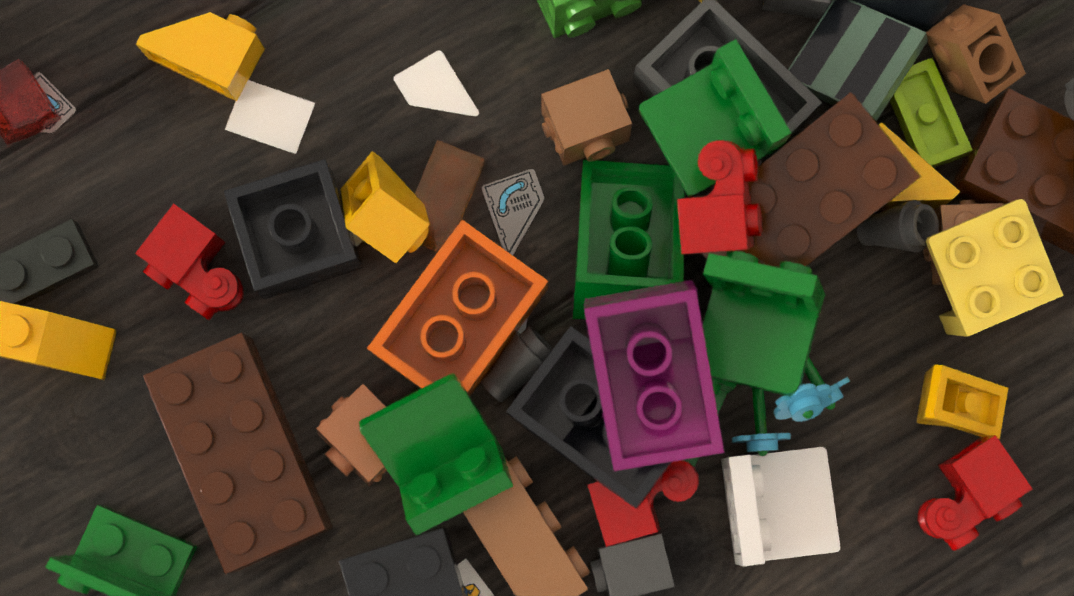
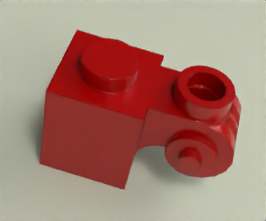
M726 140L710 142L702 148L698 156V166L704 176L716 180L713 191L707 196L677 199L682 254L747 250L754 246V236L762 235L760 204H751L748 182L758 180V161L755 148L744 149L738 144Z
M175 204L170 207L135 253L148 263L143 273L167 290L174 283L190 293L184 303L209 321L218 311L226 312L237 307L244 297L242 281L230 270L214 268L208 271L209 263L225 242Z
M996 435L980 437L938 465L954 488L955 497L953 500L949 498H931L926 500L920 506L917 513L918 523L927 535L943 539L948 543L952 551H955L979 536L975 526L983 520L993 517L995 521H1000L1020 509L1023 504L1019 498L1031 491L1032 487Z
M685 460L672 461L637 510L599 482L588 484L605 546H612L658 532L661 528L653 505L655 496L660 491H663L666 497L676 502L691 498L699 485V474L695 467Z

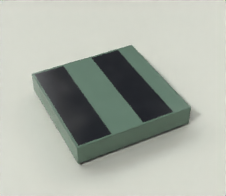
M833 0L788 70L818 99L833 106L852 92L877 121L928 42L927 33L855 1Z

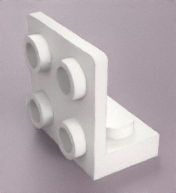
M824 447L767 453L766 456H760L759 454L742 455L721 459L735 564L740 566L765 564V561L834 553L840 550L827 450Z

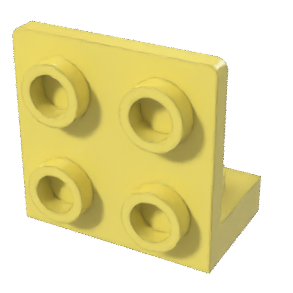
M1017 199L931 235L926 239V245L953 309L939 315L947 335L968 337L1064 296L1028 206L1023 199Z

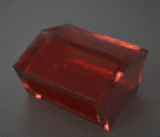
M19 58L0 70V135L7 145L34 136L61 119V116L30 68Z

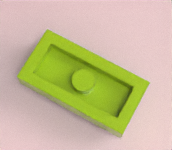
M933 58L912 65L890 99L909 147L933 168L967 156L972 151V147Z

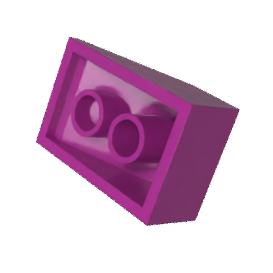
M688 280L586 298L584 300V311L613 470L619 471L724 453L697 292L693 281Z

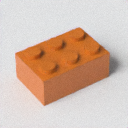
M461 220L367 349L420 389L449 374H455L469 396H471L499 358L515 332H518L547 292L548 280L467 222Z

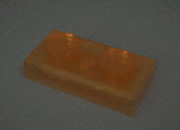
M437 140L415 191V195L425 205L430 223L427 237L421 246L438 252L462 220L485 165L484 158Z

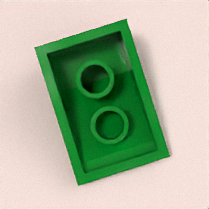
M583 160L573 319L586 320L584 311V300L586 298L684 281V254L681 253L677 199L684 198V188L671 166Z

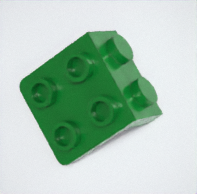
M727 251L726 256L709 253L703 275L713 290L702 327L711 378L786 396L793 395L802 383L825 296L818 276L812 275L813 270L809 267L794 262H780L778 268L759 264L757 257L741 251Z

